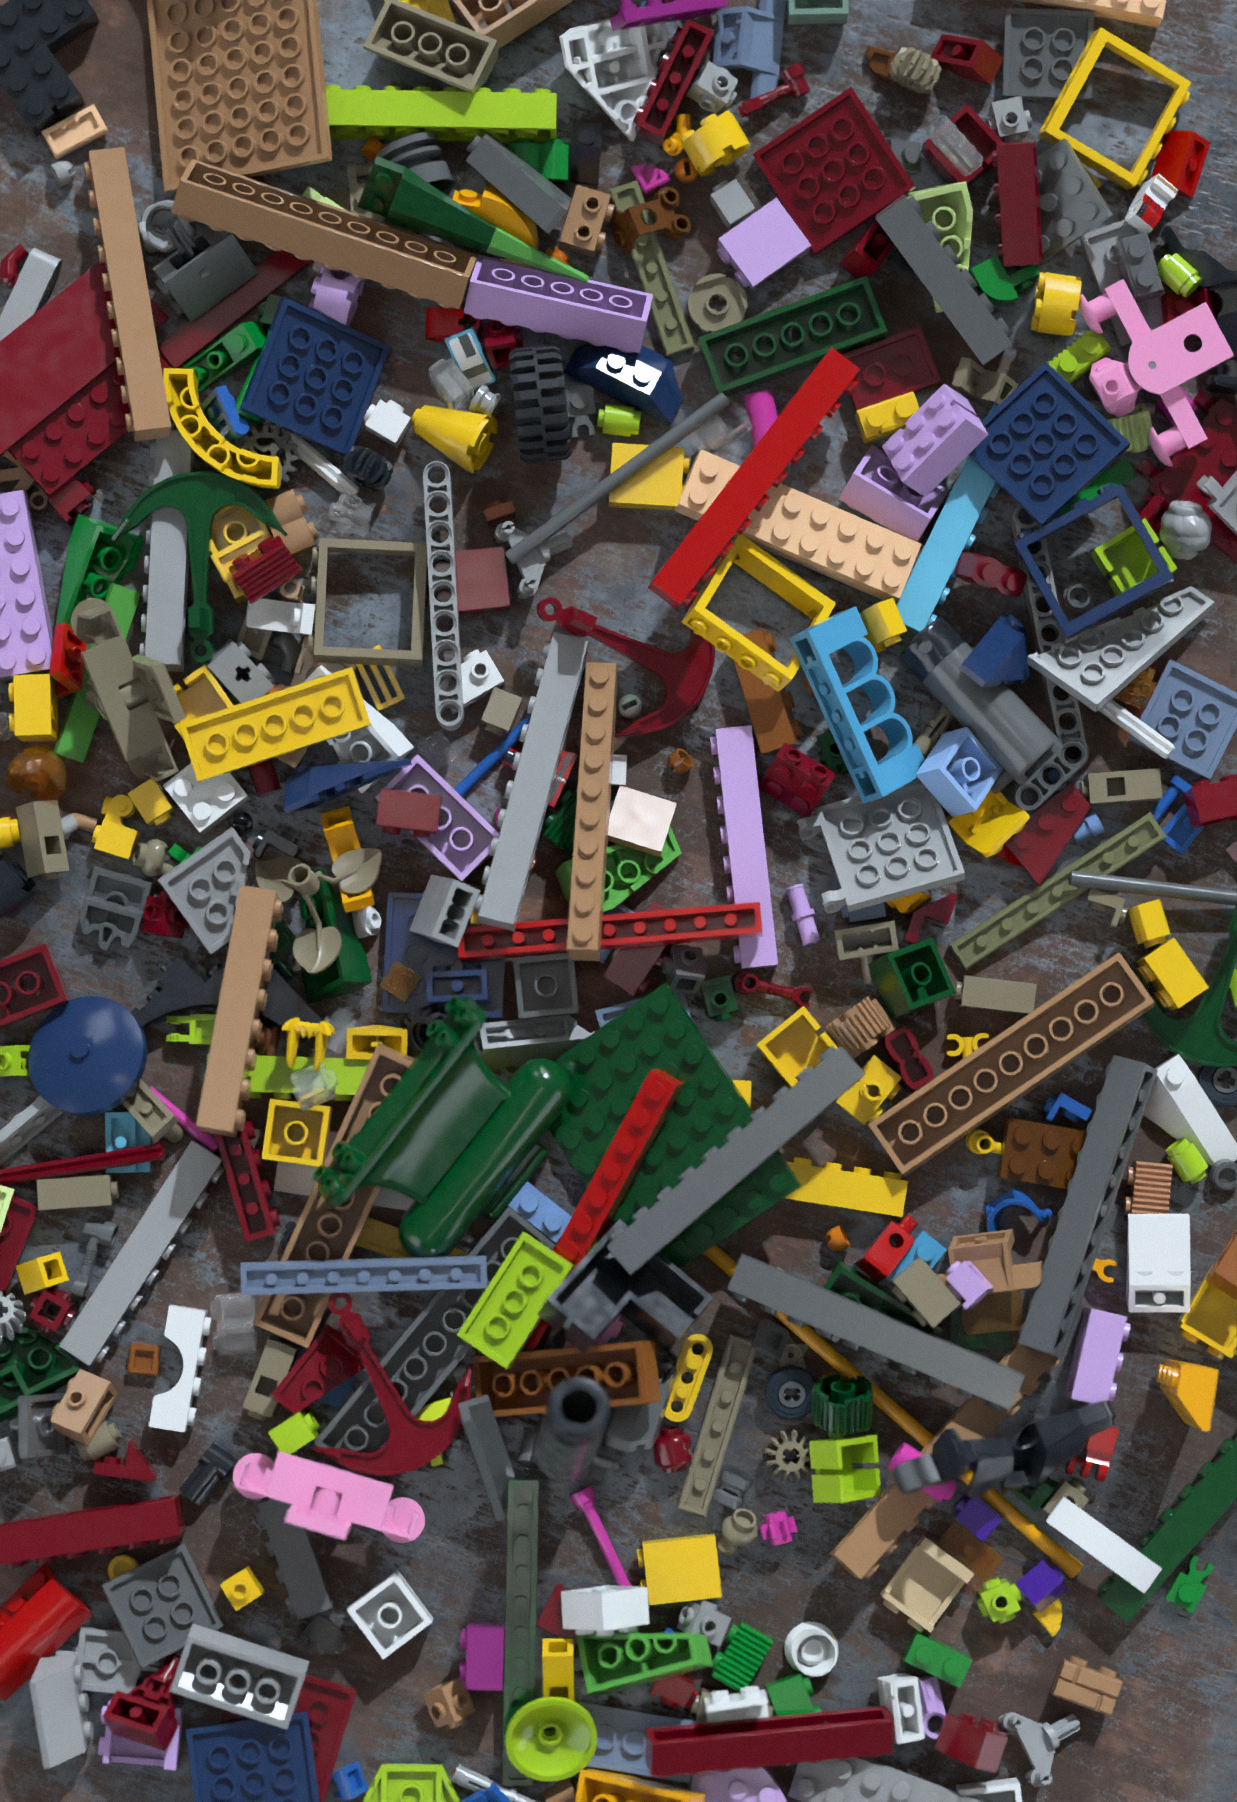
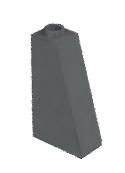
M487 131L482 138L476 135L468 145L466 150L470 153L466 161L549 234L566 213L571 198Z

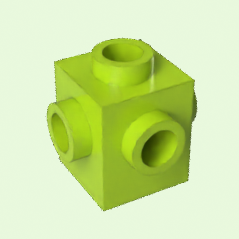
M999 1577L984 1582L982 1584L983 1588L977 1590L981 1599L976 1600L982 1616H989L993 1622L998 1620L1000 1624L1016 1617L1015 1612L1021 1610L1018 1602L1023 1600L1016 1584L1010 1585L1005 1578L1000 1580ZM1000 1596L1005 1597L1006 1604L997 1607L995 1604L996 1599Z

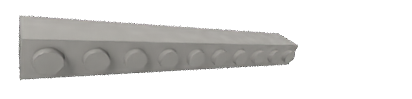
M553 632L551 641H545L542 658H546L544 669L538 668L535 679V686H539L537 696H531L527 713L532 715L529 725H523L520 735V742H524L521 753L516 752L512 770L516 771L514 781H508L505 798L509 799L507 809H501L497 822V827H501L499 838H493L489 853L494 858L491 867H485L482 884L486 885L483 896L478 895L474 912L479 913L478 919L481 924L515 931L589 650V640Z

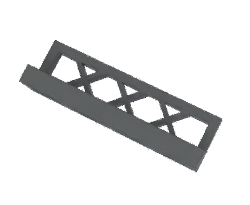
M487 1394L459 1403L458 1405L469 1443L498 1522L506 1519L503 1506L508 1505V1478H516Z

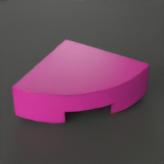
M644 164L631 167V172L638 181L644 196L671 182L669 176L663 170Z

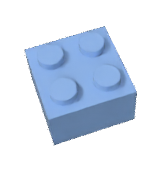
M967 727L942 734L916 773V776L952 817L974 812L978 809L1003 771V768Z

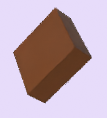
M131 1342L127 1373L158 1376L162 1345Z

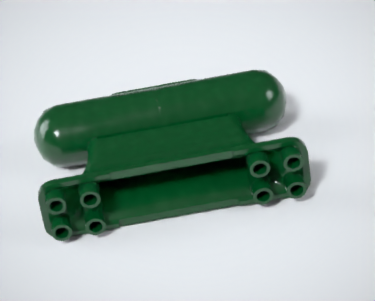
M455 995L448 1000L445 1010L449 1014L442 1023L439 1020H434L428 1026L426 1034L430 1038L425 1043L421 1053L360 1131L355 1133L348 1143L339 1141L334 1146L332 1156L335 1160L329 1167L321 1165L313 1174V1180L318 1183V1191L326 1202L334 1207L341 1206L353 1192L365 1187L387 1188L413 1199L414 1202L402 1216L398 1225V1235L402 1248L413 1258L446 1257L453 1251L481 1214L492 1220L498 1219L517 1193L547 1157V1149L538 1141L566 1107L572 1095L571 1081L567 1071L560 1064L546 1058L529 1059L517 1069L506 1085L502 1083L489 1070L478 1052L476 1035L484 1025L486 1014L470 997L461 999Z

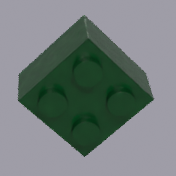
M933 937L888 953L868 964L891 1020L935 1004L956 993Z

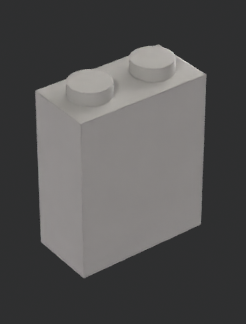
M431 875L409 931L435 942L458 947L480 890L454 879Z

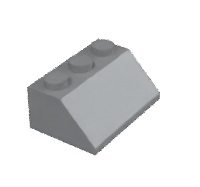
M77 1654L40 1658L29 1683L44 1769L52 1768L86 1752L90 1740L94 1738L92 1721L88 1722L86 1714L89 1711V1698L87 1693H83L81 1684L84 1683V1668L82 1665H78Z

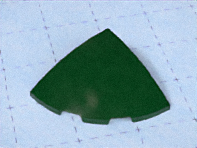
M23 1327L22 1333L14 1332L13 1341L7 1337H2L3 1340L0 1343V1423L18 1414V1396L51 1394L75 1377L80 1369L73 1357L61 1348L59 1343H52L50 1340L42 1337L36 1330Z

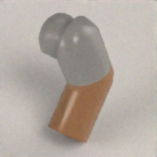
M71 813L61 818L64 841L68 840L71 833L77 829L94 833L99 819L79 813Z

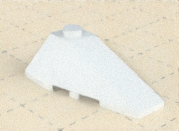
M321 665L304 682L332 673ZM365 700L364 703L372 726L327 740L329 746L333 745L340 761H338V764L400 760L414 748L393 723ZM377 781L372 782L366 786H363L358 790L361 793H364Z
M1179 1054L1173 1055L1155 1068L1158 1072L1143 1115L1175 1139L1179 1140L1186 1137L1188 1142H1193L1205 1162L1210 1166H1213L1215 1162L1221 1159H1230L1234 1162L1237 1159V1143L1181 1056Z

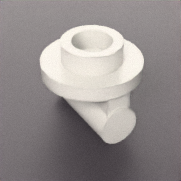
M369 906L363 910L351 911L358 939L376 935L379 932L381 916L374 907Z

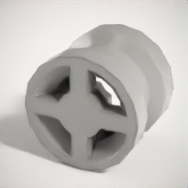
M483 384L475 394L469 406V411L494 417L504 396L500 393L494 394L490 392L489 387Z

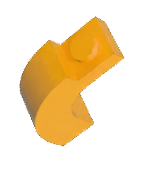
M486 184L483 194H477L476 191L470 189L455 190L452 198L454 201L538 250V232L535 222L495 186ZM506 258L504 259V261H509V262H513V263H517V264H522V263H519V262H516V261H513V260H509V259H506Z
M349 806L320 814L333 863L342 854L351 850L361 849ZM339 883L346 913L363 910L366 907L375 905L372 887L361 894H347L341 889Z

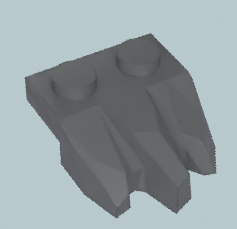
M95 865L79 916L83 934H90L93 930H99L98 946L107 951L112 940L117 936L121 938L122 945L129 948L143 921V911L147 896L151 894L154 881Z

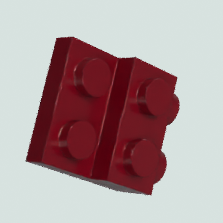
M785 742L766 771L758 788L802 816L810 817L836 773Z

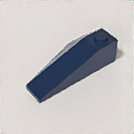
M400 759L314 766L312 762L303 764L295 768L296 774L287 777L283 806L285 814L315 809L412 765L411 760Z

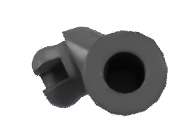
M276 631L273 635V642L285 654L280 670L294 674L301 647L293 633Z

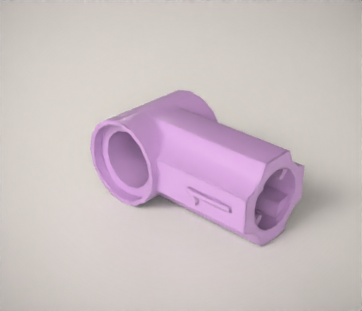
M933 1675L918 1678L924 1733L930 1738L938 1739L941 1728L935 1732H931L927 1728V1722L930 1717L939 1716L943 1724L946 1716L938 1679Z

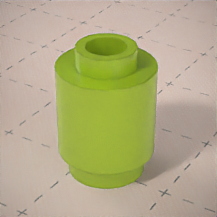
M1177 253L1172 256L1167 254L1157 265V269H1159L1157 277H1160L1178 295L1182 294L1184 297H1188L1202 281L1198 276V271Z
M606 404L605 410L599 409L597 427H603L602 434L630 437L631 434L638 435L641 411H635L634 407Z
M1186 1137L1175 1141L1166 1148L1165 1151L1169 1155L1167 1159L1173 1165L1182 1182L1190 1181L1191 1184H1194L1206 1176L1207 1163L1193 1142H1188Z

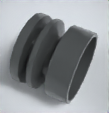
M421 132L405 136L383 147L378 152V157L405 166L441 192L453 184V178L447 162L435 161L442 155L443 151L440 146H436L439 140L434 132Z

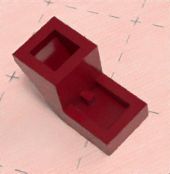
M951 893L914 911L911 914L902 942L910 945L916 944L924 918L947 925L958 895Z

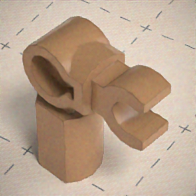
M294 578L288 580L281 585L279 591L282 595L281 601L302 603L306 586L301 585Z

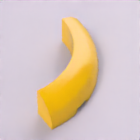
M163 368V381L170 414L178 431L191 449L206 463L228 477L248 485L279 489L282 479V466L279 457L266 456L242 448L239 449L226 441L208 422L202 412L198 395V380L194 369Z

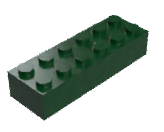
M864 276L698 337L697 346L716 396L722 392L727 397L820 363L831 347L842 355L885 339L887 328L868 278Z

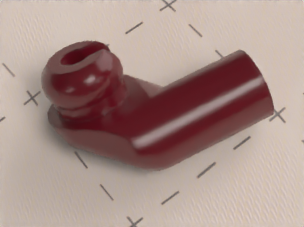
M18 244L0 262V281L10 289L14 288L19 277L16 274L17 266L29 255L21 244Z

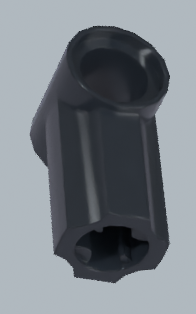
M214 1441L198 1460V1466L179 1490L191 1501L200 1505L213 1490L219 1480L222 1481L238 1459Z

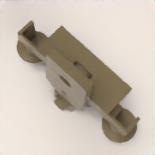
M97 598L83 600L73 610L71 627L74 634L80 640L96 645L80 653L90 675L86 682L88 691L84 693L87 705L90 709L96 708L100 715L109 721L123 758L126 762L128 761L129 768L136 777L146 781L151 779L158 782L179 772L157 720V717L176 723L186 718L164 662L142 655L132 657L111 605Z

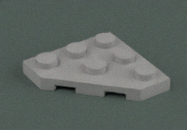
M232 827L158 879V882L209 954H212L230 941L240 885L245 886V874L250 859V851Z

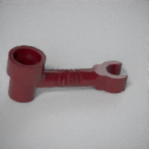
M796 63L779 73L784 82L783 85L741 103L737 107L741 117L744 118L790 94H793L794 98L798 99L809 93L811 89L803 76L806 73L801 63Z
M750 971L735 973L731 981L733 990L738 994L748 995L754 991L794 1001L800 1007L810 1006V1004L801 1002L800 994L802 992L813 993L810 988L802 987L795 989L759 980ZM746 978H749L750 980V986L748 988L745 986L744 983Z

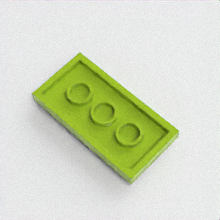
M522 1232L457 1336L505 1369H509L542 1319L537 1314L546 1299L565 1280L575 1266L526 1232Z

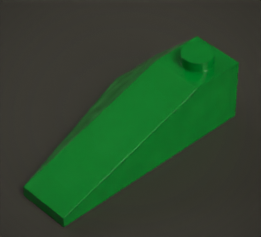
M78 514L68 542L56 625L66 622L71 627L73 610L83 600L97 598L105 601L111 583L118 584L124 574H130L134 568L145 537L130 531L114 542L111 538L118 529V526Z

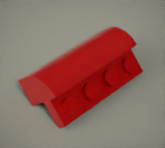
M45 1563L0 1607V1699L4 1701L34 1673L40 1658L50 1657L92 1615L81 1598L65 1587L53 1569Z

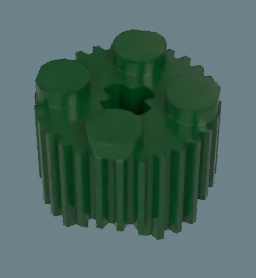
M835 1371L826 1373V1375L822 1374L821 1381L817 1382V1385H814V1388H812V1422L815 1423V1426H819L820 1429L824 1428V1431H827L828 1437L835 1439L845 1437L847 1432L852 1434V1432L869 1431L873 1411L872 1382H869L870 1380L866 1379L865 1376H857V1380L853 1377L848 1378V1376L842 1378L841 1373H836Z

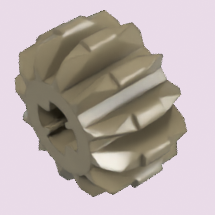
M913 47L901 48L896 53L889 73L895 82L900 83L901 87L922 94L930 93L932 88L935 87L940 78L942 68L938 65L936 59L930 57V54H925L922 50L918 51Z
M782 1430L780 1431L782 1442L779 1443L774 1437L770 1438V1442L776 1446V1449L765 1448V1453L774 1455L775 1458L768 1459L765 1463L767 1466L778 1464L772 1472L775 1477L784 1470V1481L788 1482L790 1472H793L795 1479L799 1481L801 1480L799 1469L802 1468L807 1474L811 1472L810 1468L805 1465V1461L811 1463L810 1456H806V1453L810 1452L809 1445L803 1447L809 1437L803 1435L797 1442V1430H792L790 1439H787L785 1431ZM795 1448L798 1450V1453H795L798 1457L795 1462L789 1460L787 1463L783 1461L782 1458H785V1455L782 1453L785 1449L792 1451Z

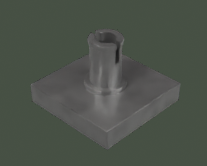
M65 1393L18 1396V1415H14L11 1418L9 1426L13 1434H18L19 1458L69 1454V1437L58 1433L50 1422L53 1408L61 1402Z

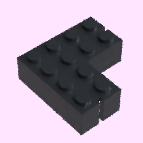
M9 0L0 6V86L36 137L42 134L41 131L58 123L52 111L55 106L64 119L85 104L81 93L53 54L100 23L95 10L88 0Z
M619 1219L546 1299L537 1315L559 1332L563 1328L566 1331L564 1337L584 1354L620 1314L625 1316L669 1353L686 1331L704 1313L714 1297L660 1252L633 1275H630L606 1247L611 1243L608 1237L621 1226L625 1230L629 1227Z

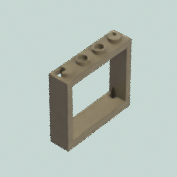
M319 538V547H313L312 565H318V574L311 577V594L317 595L313 619L315 635H309L308 652L314 653V662L422 667L427 543ZM328 552L415 556L411 651L324 647Z

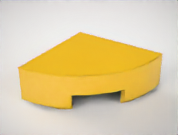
M1059 1598L1041 1613L1037 1609L1032 1612L1052 1637L1060 1629L1063 1617L1062 1604Z

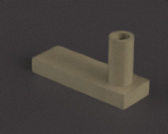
M141 1079L135 1090L122 1104L157 1142L163 1136L172 1143L180 1141L184 1132L176 1124L179 1119Z

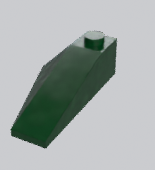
M317 869L314 871V873L320 871L323 875L326 876L323 869ZM320 880L318 892L310 896V899L322 923V929L330 926L335 927L341 935L342 947L333 964L319 973L309 974L301 966L308 1003L351 994L372 982L366 953L331 884ZM300 894L301 917L305 919L306 929H316L315 921L306 901Z

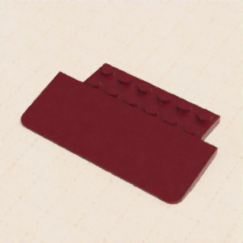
M98 262L0 341V456L8 451L48 497L128 433L125 414L130 413L128 403L123 404L120 386L125 385L124 375L118 376L116 357H120L119 347H113L111 329H116L115 320L108 318L106 301H111L110 291H104L102 273H107L105 263L100 264ZM150 298L156 330L168 320L169 316ZM159 355L163 375V368L171 367Z

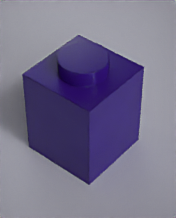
M964 1494L953 1507L956 1510L953 1516L982 1542L1002 1520L996 1512L978 1497L972 1499Z
M1044 1560L1039 1562L1015 1583L1040 1613L1068 1590L1062 1582L1066 1578L1065 1575L1055 1564L1049 1567Z

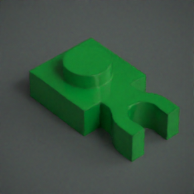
M1194 1554L1191 1555L1188 1561L1187 1573L1184 1574L1178 1571L1164 1596L1193 1613L1207 1586L1200 1583L1201 1580L1208 1576L1214 1568L1213 1565L1207 1562L1202 1571L1196 1570L1195 1564L1199 1557Z

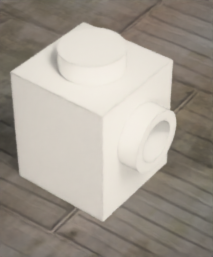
M379 400L376 406L372 404L364 416V420L367 421L365 428L368 432L397 448L411 426V417L404 414V408L396 402L389 400L388 403Z

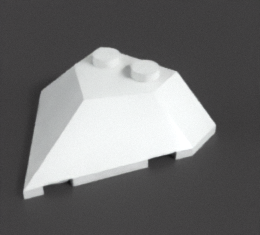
M611 18L570 28L560 36L565 68L628 139L634 141L636 136V123H633L634 117L639 107L645 108L649 97L646 96V92L652 80H655L658 71L656 64L661 50H665L668 41L666 23L613 31L610 23Z

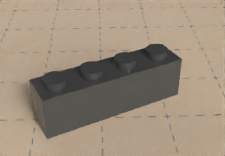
M269 1498L258 1503L259 1510L255 1511V1515L260 1528L266 1527L269 1538L265 1540V1544L270 1557L276 1556L279 1567L275 1568V1572L280 1586L286 1585L289 1596L285 1597V1601L290 1615L296 1614L297 1620L333 1608L334 1602L309 1530L285 1522L288 1509L293 1504Z

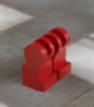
M1112 1426L1089 1437L1083 1448L1086 1449L1084 1457L1080 1461V1477L1087 1478L1091 1465L1097 1463L1095 1480L1105 1481L1111 1455H1113L1119 1429L1116 1426ZM1077 1456L1066 1463V1474H1073L1079 1460Z

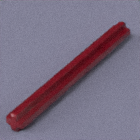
M158 1143L0 1169V1185L5 1186L165 1159V1148L163 1144Z

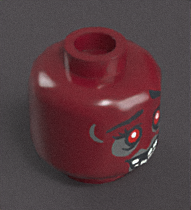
M677 1426L662 1428V1434H659V1437L652 1446L655 1465L662 1468L665 1473L686 1470L687 1465L693 1461L691 1436L688 1433L680 1432Z

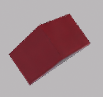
M561 1581L556 1583L536 1621V1625L560 1638H573V1645L578 1644L575 1634L576 1630L563 1629L561 1592L565 1591V1588Z

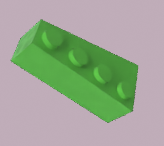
M629 1633L611 1636H596V1634L576 1635L588 1694L606 1695L713 1666L706 1635L695 1633Z

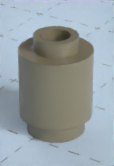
M104 1420L89 1446L76 1440L74 1442L85 1462L91 1459L95 1461L119 1448V1440L122 1439V1435L114 1422L109 1425Z

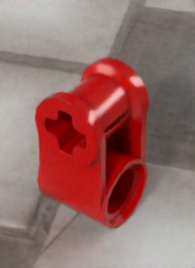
M426 308L425 339L434 342H445L444 339L446 337L464 331L463 325H466L469 319L473 322L470 328L474 327L479 338L483 330L482 322L480 319L464 313V309Z

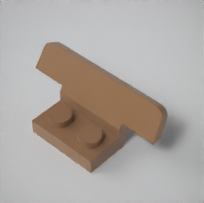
M1013 1229L954 1236L948 1248L950 1266L956 1261L960 1263L971 1261L994 1287L988 1294L1035 1289L1042 1284V1261L1013 1265L1011 1249L1015 1241ZM945 1273L936 1274L949 1289L951 1283L946 1279L947 1275Z

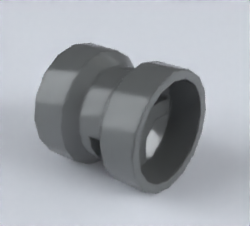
M724 1470L720 1478L721 1486L715 1490L712 1499L732 1509H740L743 1504L742 1496L745 1492H748L752 1483ZM724 1488H726V1489H728V1490H730V1491H732V1492H734V1493H737L738 1496L735 1495V1494H732V1493H730V1492H728V1491H726V1490H724Z

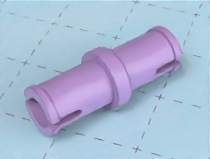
M803 883L786 888L785 892L788 895L793 911L791 918L793 922L796 921L803 946H809L822 941L813 918L815 911L814 908L810 909Z

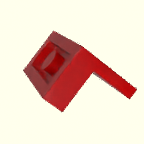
M1170 130L1168 134L1164 135L1162 148L1158 154L1151 178L1160 174L1178 189L1177 194L1183 198H1193L1210 142L1194 131Z

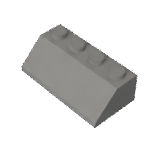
M192 1624L170 1692L288 1729L309 1661Z

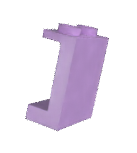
M775 198L718 238L717 245L719 249L716 251L726 265L731 263L736 270L734 276L744 289L748 287L751 292H754L759 284L797 257L801 259L808 254L811 244L779 200Z
M175 1704L176 1712L174 1717L179 1726L166 1751L113 1734L102 1717L108 1706H103L101 1724L106 1725L105 1737L100 1736L98 1755H103L102 1763L119 1762L164 1766L163 1769L176 1770L179 1766L184 1704Z

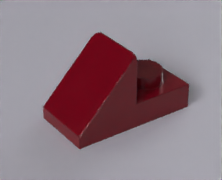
M1203 288L1188 297L1176 293H1165L1161 296L1163 325L1205 302L1215 320L1218 319L1217 299L1207 288Z
M133 1440L128 1442L125 1463H121V1457L104 1455L103 1460L95 1461L93 1474L150 1482L156 1481L158 1475Z

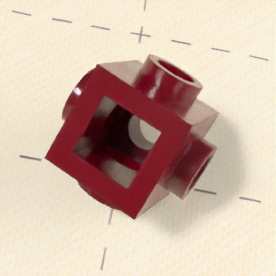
M496 320L483 323L484 335L479 336V341L484 353L488 355L491 369L510 366L509 353L514 349L524 346L521 329H515L514 326H507Z
M160 892V897L147 896L141 932L183 939L187 921L168 894Z
M54 1287L53 1291L45 1289L42 1293L37 1292L29 1307L33 1309L29 1317L36 1320L34 1325L48 1333L52 1330L59 1331L62 1326L67 1328L76 1313L72 1310L75 1303L69 1300L71 1295L57 1287ZM52 1304H57L60 1308L57 1315H52L49 1311Z

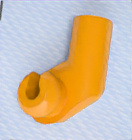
M690 114L676 115L677 131L663 142V150L670 156L678 155L684 150L679 138L691 130Z

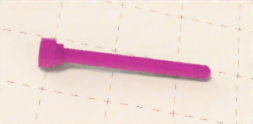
M588 1485L574 1491L569 1497L574 1507L577 1506L579 1511L583 1510L617 1585L631 1586L594 1507L596 1495L592 1486Z

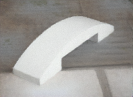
M1064 1496L1045 1520L1144 1594L1162 1570L1161 1567Z

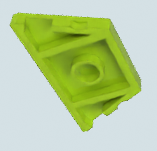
M381 1764L362 1802H460V1799L443 1764Z

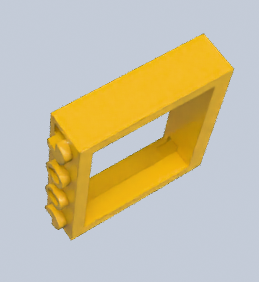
M1099 28L1092 33L1037 136L1051 145H1055L1062 139H1067L1081 163L1128 190L1136 186V184L1141 185L1146 178L1148 170L1145 168L1149 160H1154L1160 152L1162 144L1159 142L1163 134H1168L1174 126L1176 118L1173 116L1177 108H1182L1190 96L1187 90L1192 82L1105 29ZM1104 47L1175 89L1130 172L1059 130Z
M738 534L731 541L734 545L723 559L719 558L715 565L716 569L702 586L681 622L691 628L695 634L702 636L713 644L718 651L725 653L735 660L743 669L753 673L765 685H769L779 692L792 681L801 665L796 653L794 652L785 667L706 609L707 604L733 562L811 618L813 621L809 628L827 619L836 603L747 537Z

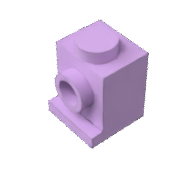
M956 1261L945 1271L946 1279L951 1283L949 1289L958 1299L962 1300L964 1298L966 1300L962 1305L966 1310L974 1308L994 1289L971 1261H963L962 1263Z

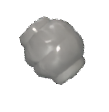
M172 200L160 201L147 207L141 215V221L137 223L140 241L149 254L156 251L168 254L176 249L164 231L166 221L169 219L171 221L178 219L190 237L197 233L194 222L185 221L177 214L171 213L174 203Z
M1178 500L1172 501L1169 504L1168 510L1161 519L1160 540L1163 542L1164 548L1171 558L1191 560L1197 556L1198 551L1206 549L1210 544L1212 522L1208 514L1202 511V505L1191 501Z

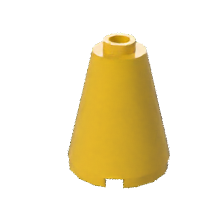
M424 405L421 409H416L411 419V425L414 426L413 430L417 435L470 473H474V469L480 470L486 462L494 443L489 442L491 433L497 434L498 421L490 415Z

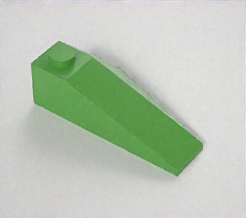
M671 826L669 827L660 857L620 844L607 847L603 913L614 909L682 853ZM573 859L564 862L554 872L564 897L569 903Z

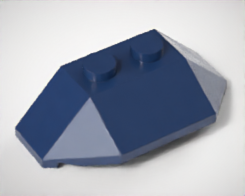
M588 343L576 348L563 373L630 407H634V409L667 426H670L683 402L671 359L643 345L641 346L640 353H625L614 347L605 345L595 346Z

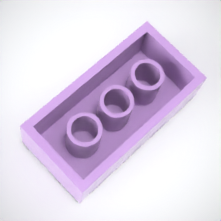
M417 754L411 760L412 765L403 768L384 789L439 795L442 797L438 835L431 834L430 839L415 838L460 882L464 883L491 856L489 853L494 837L499 838L500 834ZM380 793L375 797L378 802L380 798Z

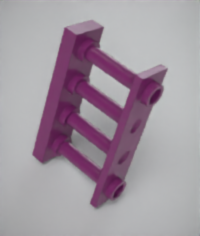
M619 0L621 8H619V13L610 19L612 30L618 31L686 20L687 18L710 16L725 8L728 3L727 0H670L669 3L662 4V0H646L647 3L644 7L637 8L636 4H632V0Z

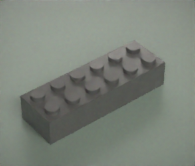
M903 194L875 215L876 220L982 365H984L1012 344L1009 337L1013 333L1002 317L996 320L992 315L995 308L984 293L978 296L973 289L977 286V283L968 270L964 269L961 272L956 264L960 260L949 244L943 248L938 241L942 235L931 220L927 223L924 222L920 216L924 211L914 196L908 199Z

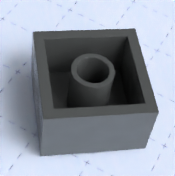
M568 953L513 958L519 1019L579 1014L574 960H569Z

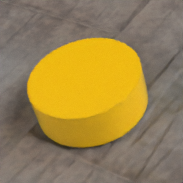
M128 1554L116 1556L108 1566L109 1578L112 1580L138 1567L137 1560Z

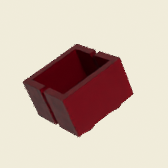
M966 104L947 121L946 127L941 126L923 143L921 153L949 183L966 182L969 188L981 177L982 172L985 174L993 166L992 151L997 150L996 145L1003 143V141Z

